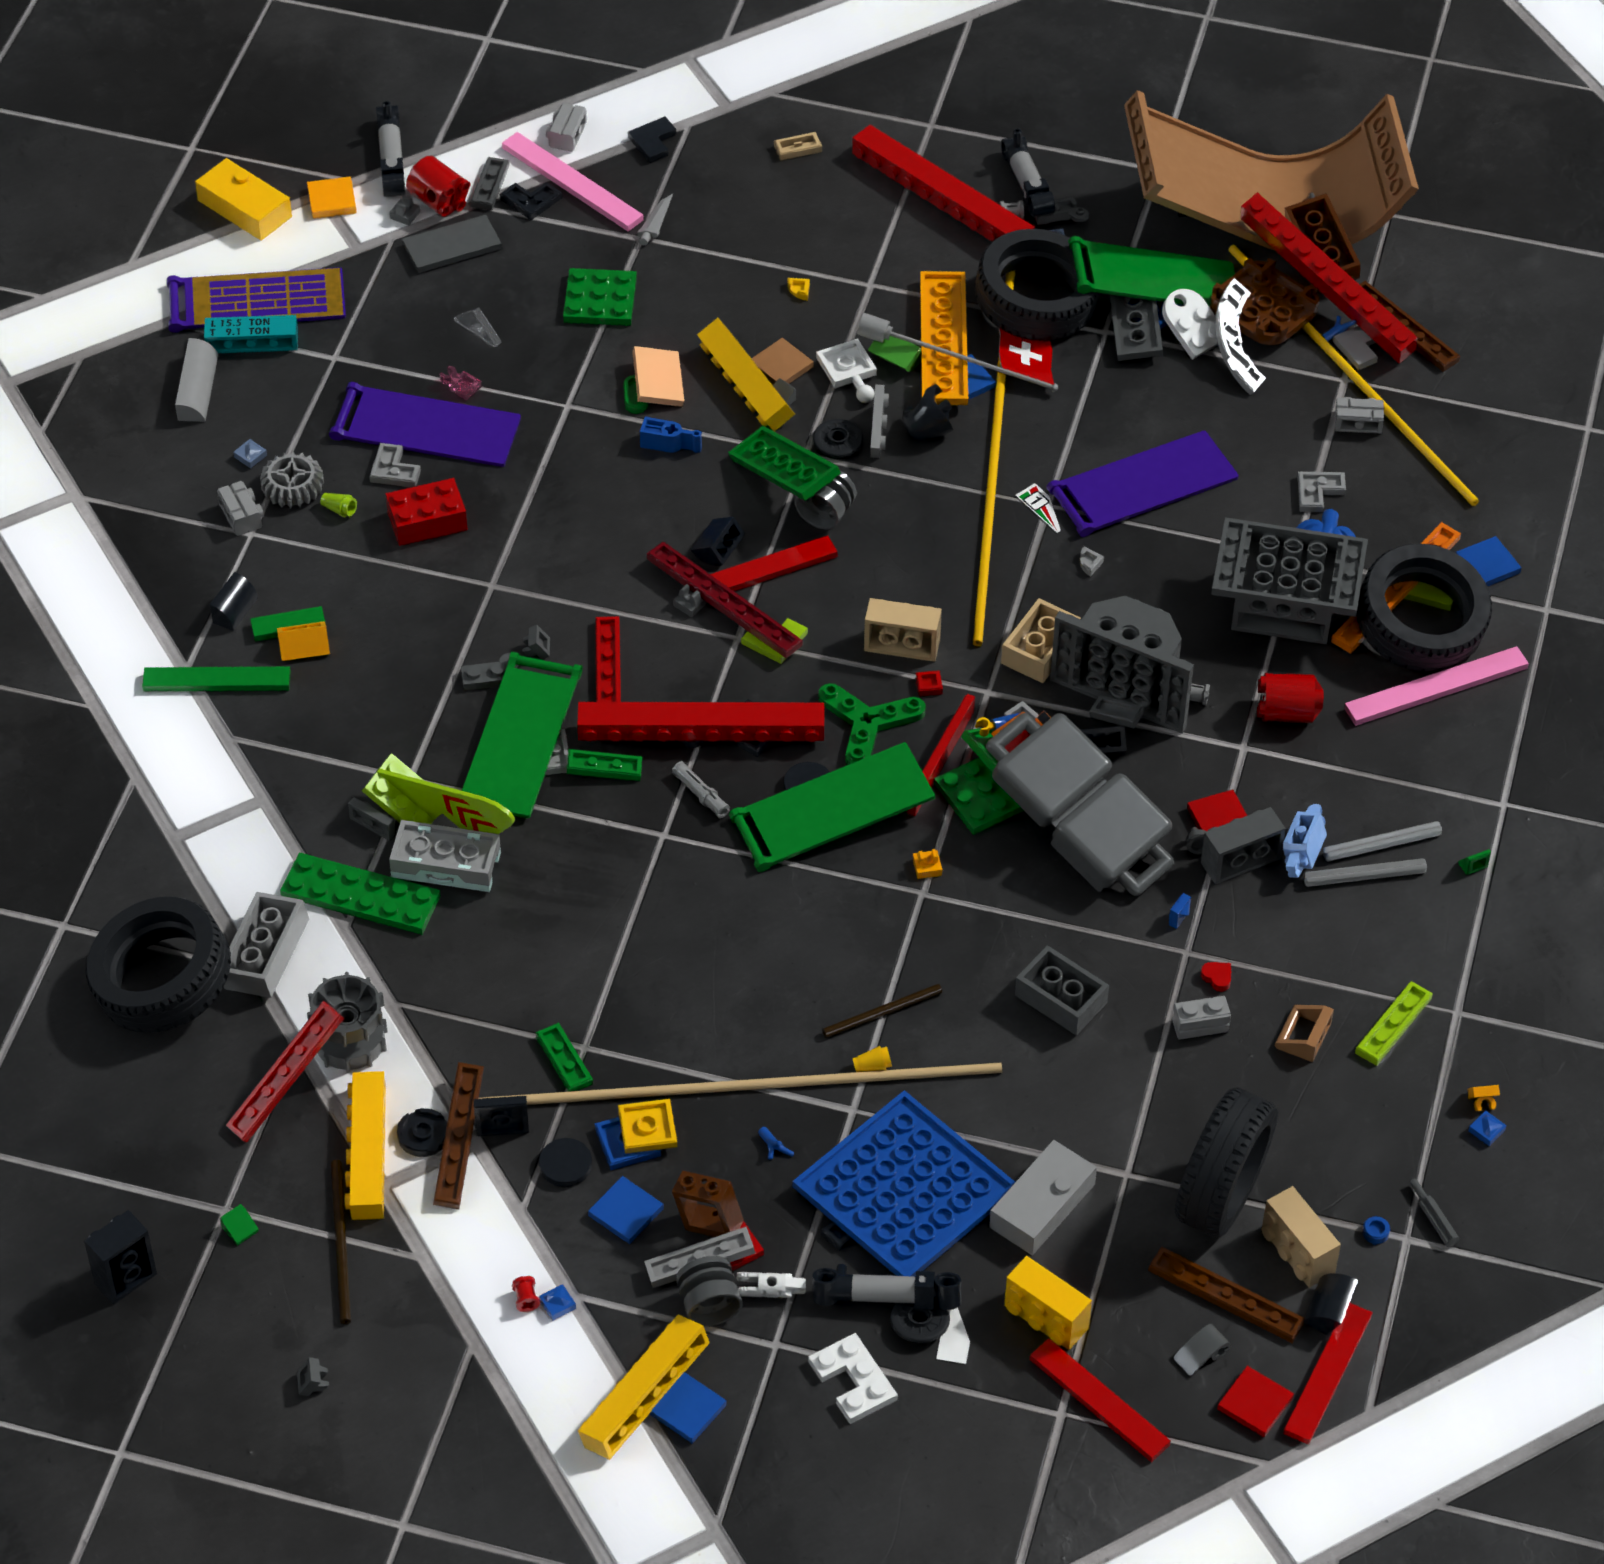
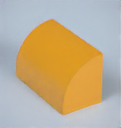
M325 621L277 628L282 661L330 654Z

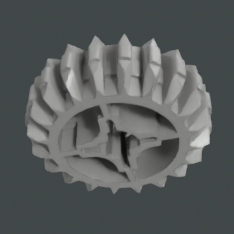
M294 452L291 455L283 453L282 457L275 456L274 461L268 460L267 466H263L260 476L261 490L267 500L272 501L273 505L279 503L281 508L288 505L290 509L293 505L301 507L302 503L309 504L310 499L316 500L317 494L321 493L324 484L323 471L317 460H313L311 456L305 457L303 452L299 455H295Z

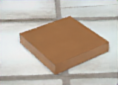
M784 338L779 339L751 358L773 385L779 378L790 384L814 367V361Z

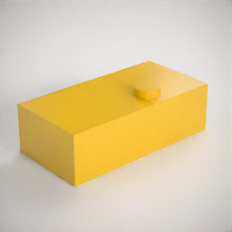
M227 158L195 181L199 202L261 241L292 218L290 197Z

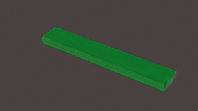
M290 666L144 667L142 687L143 692L289 691L291 669Z

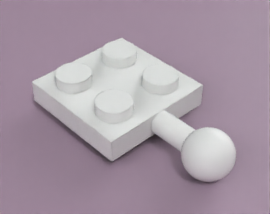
M858 339L816 352V359L834 388L853 383L857 388L856 396L860 402L868 403L873 400V388L865 385L862 380L877 375V368Z

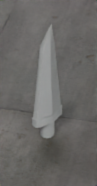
M673 194L659 202L641 229L638 230L637 236L641 237L639 240L641 245H647L651 238L658 237Z

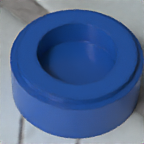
M1370 1217L1364 1222L1363 1236L1372 1244L1384 1243L1389 1237L1390 1225L1382 1217Z

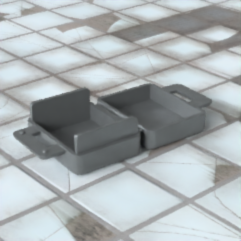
M1022 713L986 743V749L998 761L992 772L993 780L1039 826L1047 827L1052 824L1055 827L1051 845L1098 892L1118 881L1130 894L1139 896L1173 866V857L1159 844L1171 831V820L1126 775L1118 773L1106 781L1104 778L1112 767L1110 759L1064 714H1055L1041 726L1028 713ZM1026 730L1030 736L1009 753L1004 747ZM1149 853L1156 861L1135 879L1128 870Z

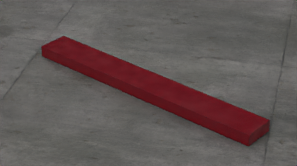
M664 541L647 553V560L682 585L688 584L689 589L693 593L696 590L699 591L703 600L783 657H789L802 647V639Z

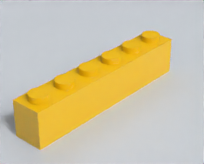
M716 318L697 334L702 341L700 347L707 355L710 353L713 355L711 361L718 369L723 368L725 370L722 375L730 384L732 382L736 384L733 389L741 398L745 396L748 399L744 403L753 413L755 411L759 413L756 418L763 426L766 427L768 425L775 432L795 415L793 410L719 318Z
M384 1071L353 1072L352 1083L347 1085L348 1099H352V1105H347V1120H351V1127L346 1128L347 1143L351 1142V1149H346V1164L350 1165V1171L345 1172L346 1187H350V1193L345 1194V1209H350L352 1220L384 1219L385 1075Z
M678 1314L666 1326L661 1335L649 1346L642 1357L633 1364L630 1371L616 1384L611 1393L579 1428L578 1433L586 1449L609 1460L615 1455L650 1414L655 1405L708 1346L710 1342L703 1325Z

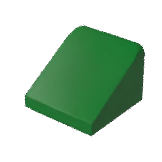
M1488 849L1459 860L1458 864L1466 875L1488 868L1491 851Z
M242 1204L220 1218L222 1229L237 1246L259 1232V1228Z

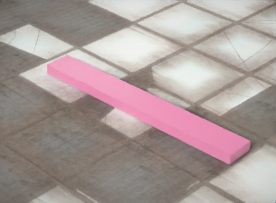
M516 132L502 142V149L629 232L644 220L642 213L519 132Z
M1516 646L1347 702L1344 709L1354 725L1357 726L1528 669L1529 663Z

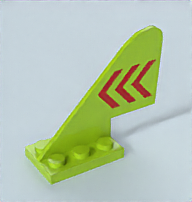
M392 753L385 759L361 790L399 823L401 820L432 824L439 815L444 814L460 829L499 834L511 827L515 821L514 815L496 801L424 781Z

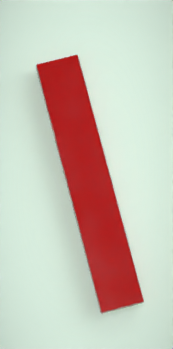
M824 536L710 575L731 590L737 591L838 557V551L829 536Z
M619 616L595 617L596 702H621Z
M965 695L922 771L931 788L934 784V778L940 774L974 713L975 696ZM922 804L907 810V814L916 816Z
M323 1001L226 1126L242 1141L248 1142L344 1020V1017L327 1002Z
M1349 1302L1342 1324L1333 1330L1284 1429L1285 1435L1308 1445L1310 1444L1372 1318L1373 1312Z
M1049 1338L1030 1354V1360L1151 1463L1170 1446V1439Z

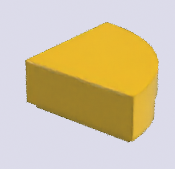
M787 278V286L790 293L798 299L808 301L810 279Z

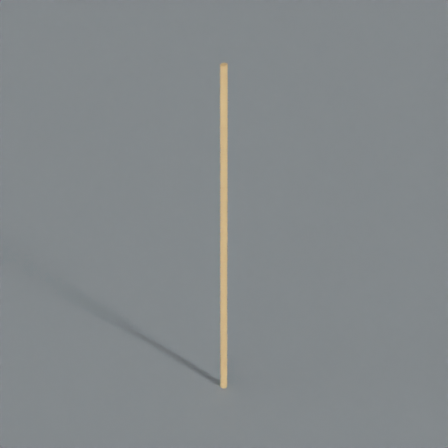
M1002 1063L512 1096H527V1105L993 1074L1002 1073Z

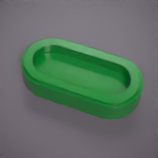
M631 375L623 383L625 409L632 414H640L647 409L648 403L638 402L635 375Z

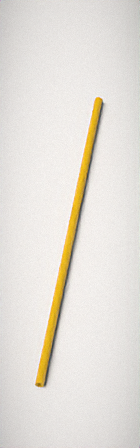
M1231 245L1228 251L1244 267V262L1248 258L1236 245ZM1309 322L1302 327L1368 398L1383 400ZM1383 400L1385 416L1471 506H1476L1479 503V499Z

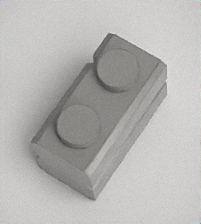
M562 103L559 110L554 111L553 123L548 125L546 129V138L549 140L550 148L574 151L587 123V109L585 107Z
M1351 397L1337 398L1335 431L1381 434L1384 422L1383 400L1373 398L1353 399Z
M242 481L233 483L231 486L227 485L218 488L219 505L235 535L239 536L248 533L249 530L254 531L261 528V518L264 517L261 505L255 504V496L251 488L247 489Z
M1225 995L1174 1003L1172 1020L1178 1040L1229 1032L1231 1014Z

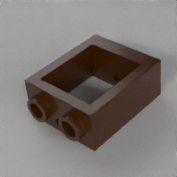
M687 1171L681 1172L672 1190V1194L685 1230L717 1237L740 1229L744 1219L731 1181ZM697 1201L715 1205L716 1208L698 1204Z

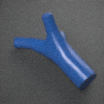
M1337 316L1334 327L1322 336L1327 341L1333 339V336L1349 330V327L1356 324V320L1341 324V316Z
M767 1127L759 1129L758 1134L768 1146V1159H773L774 1150H778L791 1157L794 1155V1152L783 1146L782 1142L778 1141Z

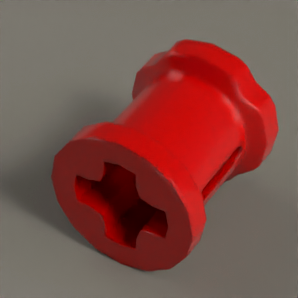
M521 1276L512 1281V1290L516 1292L517 1296L516 1308L518 1311H532L540 1305V1300L534 1290L536 1282L532 1276Z

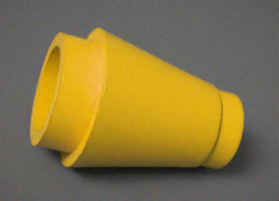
M878 1046L852 1058L856 1072L883 1071L888 1067H892L887 1046L882 1048Z

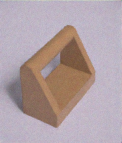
M1294 1005L1275 1043V1047L1313 1062L1331 1026L1334 1009L1325 1005ZM1299 1017L1316 1022L1308 1040L1289 1039Z

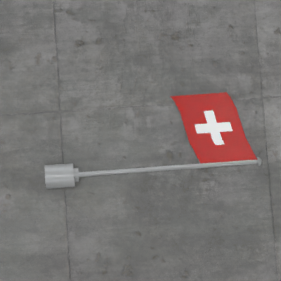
M863 313L857 335L881 343L885 339L889 340L890 336L1053 389L1052 392L1058 390V385L1054 384L1051 371L1052 346L1050 341L1024 339L998 327L1000 334L998 355L1001 366L998 367L892 332L893 327L889 326L890 321L867 313Z

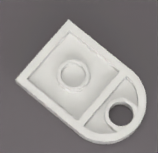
M1189 289L1173 291L1163 304V317L1193 360L1218 345L1215 328L1216 316L1198 293ZM1174 298L1181 299L1184 303V306L1180 307L1176 305L1174 302Z

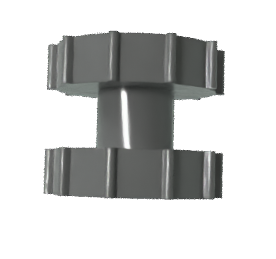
M345 972V975L335 976L328 980L323 978V983L316 988L313 994H308L310 1012H307L308 1020L323 1001L327 1002L344 1017V1020L318 1052L326 1068L332 1066L350 1073V1070L359 1069L367 1065L372 1067V1062L378 1058L381 1052L387 1051L384 1033L388 1032L386 1019H383L381 1007L384 1006L383 993H378L375 986L371 984L370 977L364 979Z

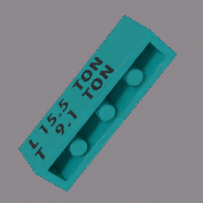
M296 315L205 318L204 341L211 344L217 353L298 350Z

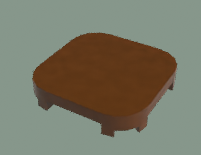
M1250 258L1245 260L1244 267L1222 285L1219 283L1215 284L1212 290L1210 308L1214 315H1216L1217 306L1224 290L1235 278L1251 293L1246 299L1239 315L1238 325L1240 326V332L1261 344H1280L1316 316L1320 302L1317 288L1313 284L1306 288L1275 268L1276 261L1268 258L1267 262L1253 261Z

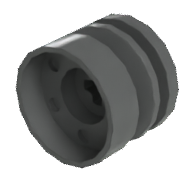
M842 471L831 483L825 485L806 501L796 496L795 506L797 512L806 522L816 528L833 529L840 522L851 503L856 499V487L852 480Z
M720 1256L698 1258L687 1263L677 1273L676 1283L680 1289V1296L683 1298V1305L688 1319L704 1327H710L732 1319L741 1310V1295L738 1286L735 1284L731 1264L726 1258Z

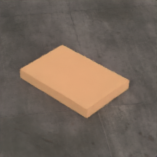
M634 346L632 353L638 402L682 407L684 404L679 352Z

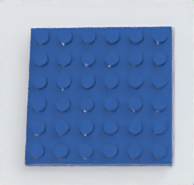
M904 1090L793 1180L792 1187L896 1276H916V1271L926 1269L990 1215L991 1209L1014 1185L1015 1181Z

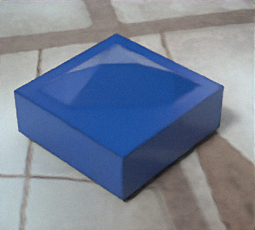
M1185 893L1181 894L1170 909L1169 925L1175 929L1179 927L1186 916H1189L1191 897Z
M1485 1111L1469 1126L1468 1131L1490 1146L1506 1130L1507 1125Z
M563 1284L539 1296L540 1303L552 1321L576 1309V1303Z

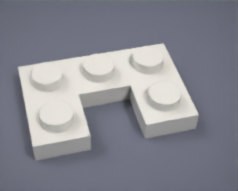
M856 1333L808 1356L809 1364L822 1383L846 1371L857 1388L836 1398V1404L849 1424L872 1414L898 1399V1394Z

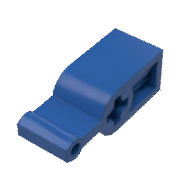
M645 417L640 429V447L671 453L677 452L682 448L698 453L702 449V432L699 430H684L677 422Z

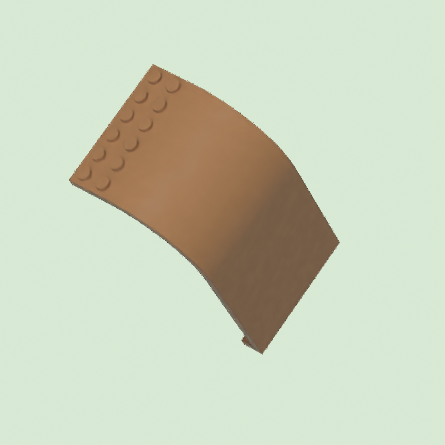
M1138 90L1124 104L1145 199L1272 250L1274 249L1240 219L1241 206L1257 192L1284 217L1285 207L1308 200L1309 193H1314L1315 197L1327 193L1352 245L1365 239L1385 225L1419 189L1394 97L1386 94L1370 113L1343 138L1321 149L1297 155H1270L1250 150L1147 107L1144 93Z

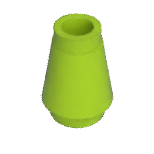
M324 493L320 501L322 506L342 517H351L357 508L356 499L348 494Z

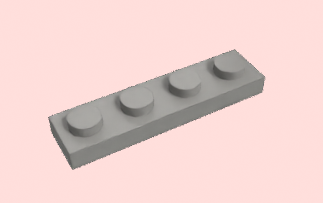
M744 1227L644 1262L652 1287L655 1288L676 1281V1275L679 1270L687 1263L698 1258L720 1256L732 1262L755 1254V1250L748 1229Z

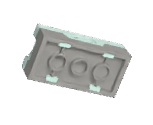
M401 820L389 858L391 877L490 892L494 863L499 861L501 854L500 836L494 833Z

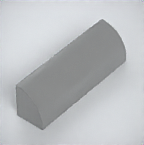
M188 339L175 404L178 421H206L218 353L211 344L200 339Z

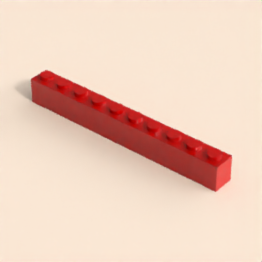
M869 125L852 137L853 155L884 173L890 179L900 183L906 189L916 193L922 199L935 205L938 209L951 215L954 219L967 225L970 229L983 235L989 241L993 242L1000 236L1012 231L1035 229L1030 223L874 126Z
M1258 192L1241 206L1240 219L1351 320H1356V325L1399 364L1416 350L1417 336Z
M578 702V740L824 741V703Z

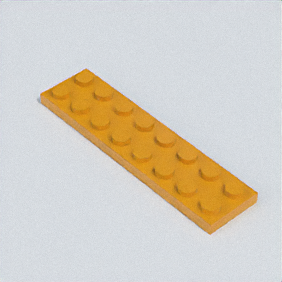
M920 271L921 341L967 356L965 272ZM921 346L922 397L928 387L937 384L942 390L941 393L935 396L937 404L947 399L951 405H968L967 361Z

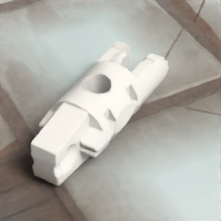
M737 1272V1280L741 1282H758V1287H739L741 1297L792 1298V1294H805L806 1279L793 1278L792 1274Z

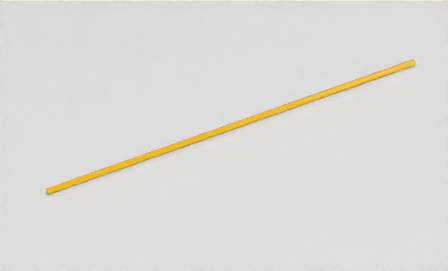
M1015 270L1007 273L1005 283L1012 290H1014ZM998 356V367H1001V366H1000L999 356ZM998 371L973 635L974 646H981L983 642L1006 374Z

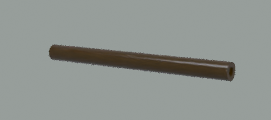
M936 984L822 1029L825 1038L831 1037L941 994L942 988L940 984Z

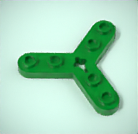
M825 684L821 686L818 693L819 703H824L826 709L852 726L846 750V765L872 755L878 731L922 720L926 713L924 701L917 697H909L869 707L836 684ZM863 719H868V721H871V723L867 724V722L863 721Z

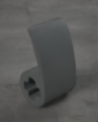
M1208 1324L1198 1331L1176 1353L1174 1360L1189 1377H1192L1210 1357L1212 1360H1218L1224 1356L1229 1350L1231 1343L1213 1324Z

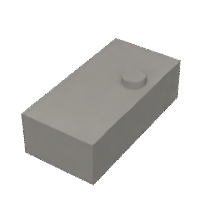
M256 892L229 946L231 967L224 989L272 998L309 921L303 900Z
M1053 1140L991 1209L989 1228L1033 1256L1095 1185L1097 1167Z

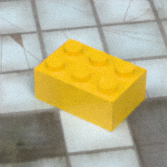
M1027 1255L1007 1276L1004 1306L1011 1314L1026 1320L1033 1329L1042 1331L1049 1336L1056 1345H1062L1070 1350L1089 1329L1092 1300Z

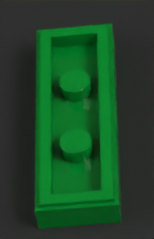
M322 606L250 618L255 642L278 638L277 628L325 621Z
M568 750L566 774L633 781L641 780V756Z
M560 1023L536 1032L539 1044L568 1092L579 1091L593 1085V1078Z

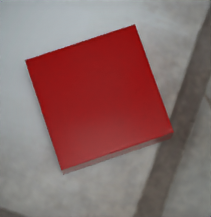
M940 670L916 672L915 679L918 696L943 694Z

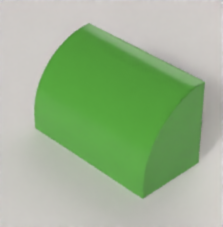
M890 336L889 340L885 339L883 343L874 340L868 348V352L908 372L913 371L921 362V348L919 346Z

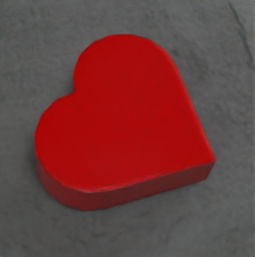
M1207 962L1202 966L1201 978L1205 982L1211 983L1214 990L1226 991L1230 988L1231 963Z

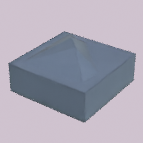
M251 439L234 451V458L249 468H252L267 456V450Z

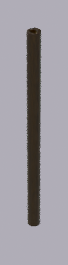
M340 1160L331 1161L340 1323L349 1324L351 1323L342 1163Z

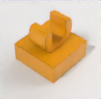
M932 849V851L913 853V863L917 879L942 876V866L938 850Z
M1499 1085L1467 1089L1468 1099L1477 1098L1474 1102L1476 1111L1482 1110L1481 1102L1483 1100L1489 1103L1490 1110L1496 1108V1101L1493 1097L1500 1095Z

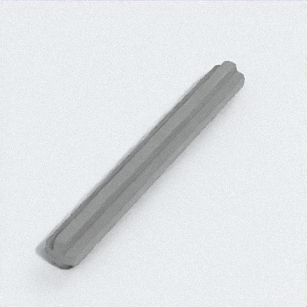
M1438 821L1327 846L1323 848V856L1326 861H1333L1441 835L1442 827Z
M1421 858L1309 871L1304 873L1303 879L1305 886L1309 887L1425 873L1427 871L1426 860Z

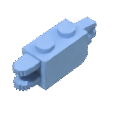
M1319 804L1308 806L1306 812L1297 811L1283 842L1288 877L1298 878L1304 868H1313L1327 836L1325 829L1326 821L1321 816L1322 807Z

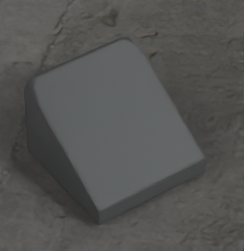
M779 378L773 386L785 402L791 405L796 401V389Z

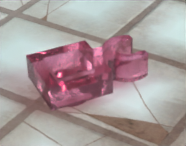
M453 366L447 367L449 375H445L442 372L439 374L440 381L443 384L449 385L450 391L465 400L482 387L479 379L465 371L458 374Z

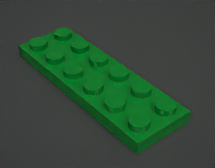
M765 426L760 427L728 452L731 460L804 501L813 497L817 491L831 483L835 477L841 474L837 465Z
M300 852L280 890L281 896L301 899L304 903L421 935H423L441 897L440 890Z

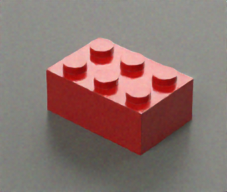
M454 478L385 493L387 512L399 546L468 530L466 509Z

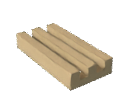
M816 132L774 140V147L777 149L780 161L822 152V145Z

